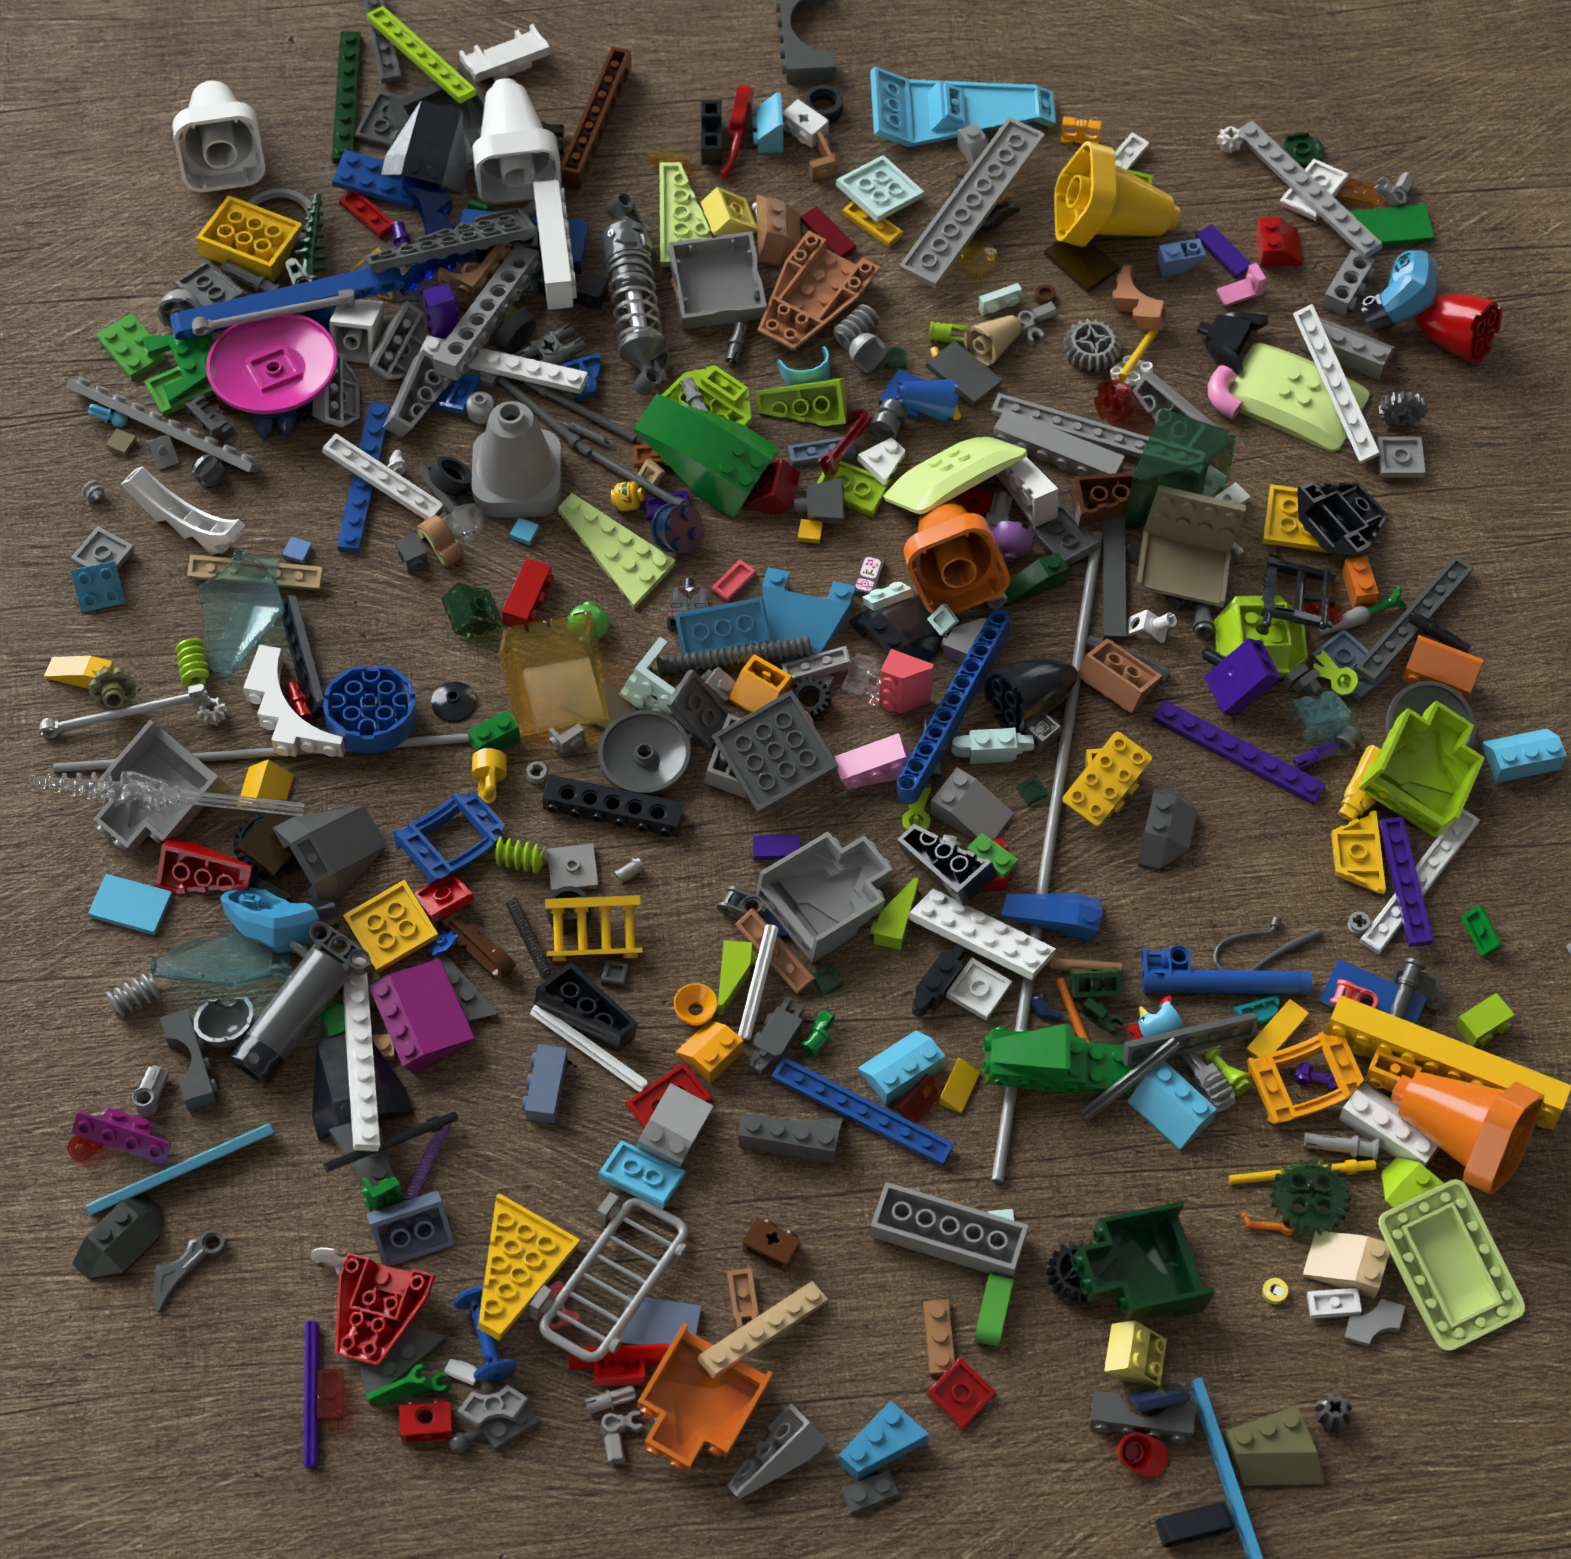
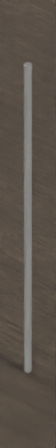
M468 733L407 738L394 748L469 743ZM273 748L191 753L201 762L281 756L274 753ZM298 750L297 755L318 754V753H316V752L308 753V752H305V751H303V750ZM116 759L54 763L53 769L54 773L108 769Z

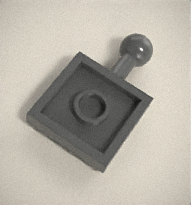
M509 1381L508 1383H506L505 1385L501 1386L500 1388L496 1389L488 1395L498 1393L506 1385H509L515 1390L517 1389L514 1387L512 1382ZM526 1405L515 1421L507 1418L490 1419L479 1428L474 1427L466 1433L458 1432L450 1437L449 1446L453 1452L463 1453L468 1449L469 1442L483 1434L493 1450L496 1451L537 1426L538 1420Z

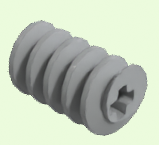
M860 305L851 315H848L840 324L834 327V337L843 349L849 350L853 339L860 334L869 333V330H873L875 325H879L880 318L871 307Z
M150 972L149 979L144 974L140 975L141 983L133 978L131 980L132 987L127 983H123V992L118 987H115L114 996L108 991L105 993L115 1014L119 1013L125 1017L126 1008L133 1013L134 1004L143 1008L142 1000H146L151 1004L152 995L158 1000L161 999L159 989Z

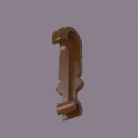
M457 910L439 920L438 924L444 930H453L454 934H458L455 944L460 948L466 947V952L494 978L499 980L512 973V969L516 964L510 956L499 946L496 947L487 937L479 935L480 932L477 925L470 924L467 926L461 920Z

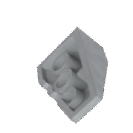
M792 1403L770 1424L768 1429L771 1432L764 1442L758 1441L755 1446L757 1449L752 1459L744 1461L727 1485L738 1499L809 1461L814 1455L820 1453L823 1446L828 1442Z

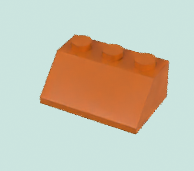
M1419 635L1402 680L1407 681L1409 684L1421 681L1440 682L1455 689L1468 702L1484 660Z

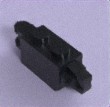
M957 944L950 954L942 951L916 986V996L912 1007V1013L915 1017L921 1018L930 1008L934 1011L937 1010L946 997L947 991L962 971L964 962L961 960L965 955L966 948Z

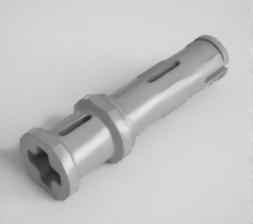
M1305 1132L1303 1148L1350 1153V1156L1353 1158L1364 1156L1371 1157L1377 1161L1379 1139L1374 1141L1359 1139V1136L1348 1139Z

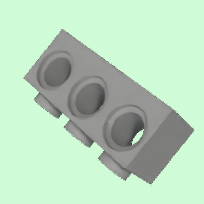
M1351 250L1326 291L1322 307L1344 317L1349 310L1353 311L1358 301L1357 296H1362L1367 286L1366 281H1371L1376 269L1373 268L1375 259L1370 257L1365 259L1358 252Z

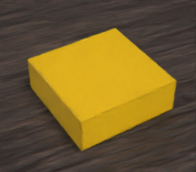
M801 519L798 541L820 544L823 521Z

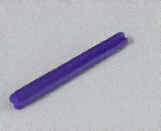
M307 1321L305 1323L304 1466L305 1468H316L318 1466L319 1324L318 1321Z

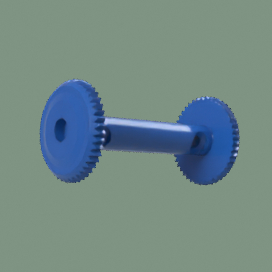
M478 1286L461 1292L454 1300V1307L458 1310H471L486 1363L474 1372V1379L481 1383H493L511 1376L517 1369V1363L511 1359L500 1360L494 1337L478 1329L484 1287Z

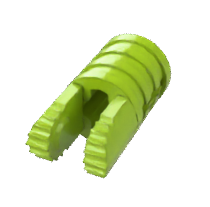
M931 321L928 340L945 341L947 343L956 341L958 344L964 345V338L951 336V331L965 332L969 329V326Z

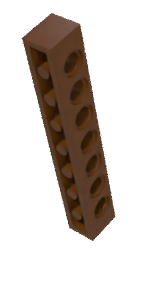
M611 46L560 166L561 185L581 190L631 71L632 59L630 50Z

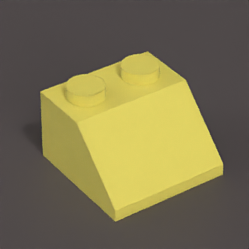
M716 187L701 202L704 210L703 213L709 222L710 231L713 235L718 237L748 231L757 232V225L746 198Z

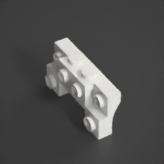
M534 24L529 25L530 32L521 35L519 30H516L515 39L484 50V55L479 46L476 45L474 46V53L465 55L463 50L459 51L461 63L467 72L472 75L475 82L490 77L497 81L531 68L532 61L550 55V46L538 33Z

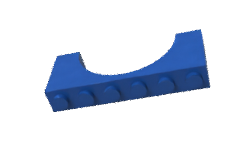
M463 209L460 223L466 222V224L474 222L475 217L497 211ZM527 215L534 226H538L536 215ZM567 219L569 234L566 235H569L571 242V251L568 252H571L573 257L574 273L581 274L589 237L588 221ZM469 250V253L466 254L456 253V262L478 263L483 250Z

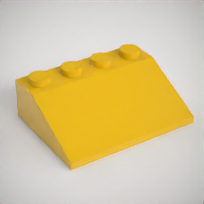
M228 195L196 237L199 255L222 264L228 259L259 277H267L268 281L274 283L286 265L285 263L301 231L302 223Z

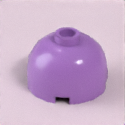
M1013 521L997 522V527L991 526L1005 561H1015L1027 555L1031 550L1035 531L1030 526H1028L1027 530L1022 528V523Z

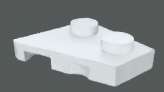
M891 437L858 454L857 461L884 486L887 484L891 473H894L897 469V464L901 463L905 457L906 450Z

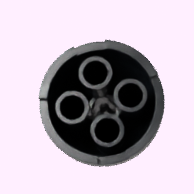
M1033 659L1011 663L986 674L983 684L985 699L991 702L996 713L993 718L1002 729L1015 728L1016 733H1022L1053 713L1064 702L1077 681L1078 673L1073 665L1058 660Z

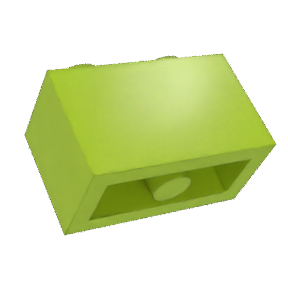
M1495 993L1460 1015L1455 1028L1470 1046L1476 1047L1479 1044L1484 1046L1493 1039L1495 1034L1498 1032L1503 1034L1511 1028V1022L1515 1014L1501 997Z

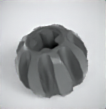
M209 454L196 458L191 468L193 477L205 487H213L220 483L225 472L223 465L214 456Z
M1331 1393L1322 1396V1400L1317 1401L1315 1405V1411H1317L1315 1418L1318 1423L1322 1422L1325 1424L1324 1429L1330 1431L1331 1427H1334L1339 1431L1345 1428V1424L1351 1422L1353 1417L1350 1412L1352 1406L1350 1401L1342 1400L1344 1395L1337 1393L1336 1397H1334Z

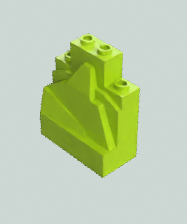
M1438 701L1430 705L1424 711L1422 717L1407 708L1397 717L1377 760L1367 768L1358 789L1436 838L1459 819L1485 759L1475 750L1466 746L1474 725Z

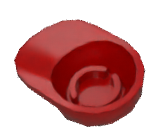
M1135 1432L1123 1437L1118 1444V1459L1128 1470L1150 1478L1160 1476L1164 1472L1168 1463V1451L1164 1443L1158 1439Z

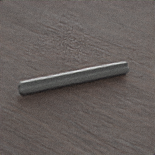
M1174 1037L1170 1038L1081 1110L1083 1117L1087 1121L1095 1117L1181 1047L1180 1043Z

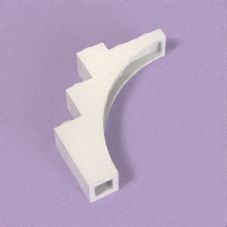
M143 466L135 469L121 483L125 490L157 523L166 520L184 539L189 537L195 538L210 555L223 554L230 547L229 542H235L242 535L240 531L245 525L240 519H221L195 508L167 489Z
M259 645L243 689L246 701L253 704H261L257 713L260 727L267 730L275 729L271 739L274 753L281 756L296 757L298 750H303L308 753L316 752L330 757H343L346 749L342 736L324 732L310 725L299 717L285 700L280 689L281 671L284 664L281 648Z

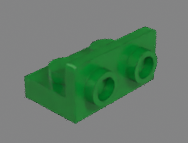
M395 1176L379 1181L373 1188L367 1177L362 1178L363 1188L360 1190L369 1211H376L404 1202L400 1184Z

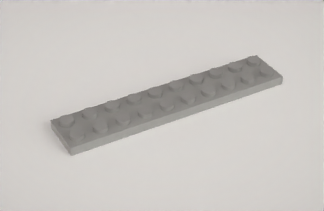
M1008 117L901 262L899 271L936 289L1043 142L1045 134Z

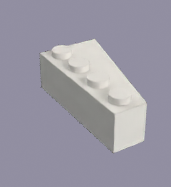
M1027 457L996 474L1034 527L1058 517V488Z

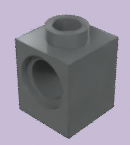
M415 533L395 541L397 555L408 573L420 570L428 565L426 551Z

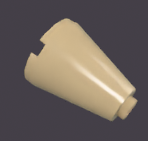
M1009 315L973 325L964 333L966 350L970 349L973 356L981 363L989 366L996 362L1021 333V322L1015 316Z

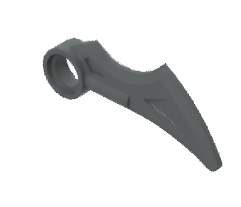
M217 1230L207 1231L203 1236L189 1240L185 1252L177 1260L167 1264H157L153 1284L154 1302L157 1312L162 1311L176 1286L207 1256L215 1258L225 1252L227 1243L221 1232ZM213 1238L220 1240V1244L216 1249L207 1248L209 1240Z

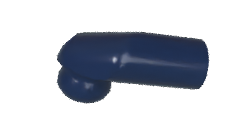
M1038 992L1034 994L1031 1004L1037 1016L1059 1022L1062 1010L1050 1008L1043 993Z

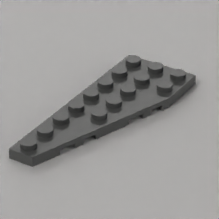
M518 207L475 217L474 222L470 224L461 222L457 224L454 230L448 228L417 238V243L411 245L407 242L400 244L399 249L395 251L393 249H386L365 257L366 264L371 272L381 273L388 268H404L410 263L416 262L421 264L433 258L444 259L451 254L469 253V250H485L496 244L507 245L515 240L526 241L533 236H537V231L523 209Z

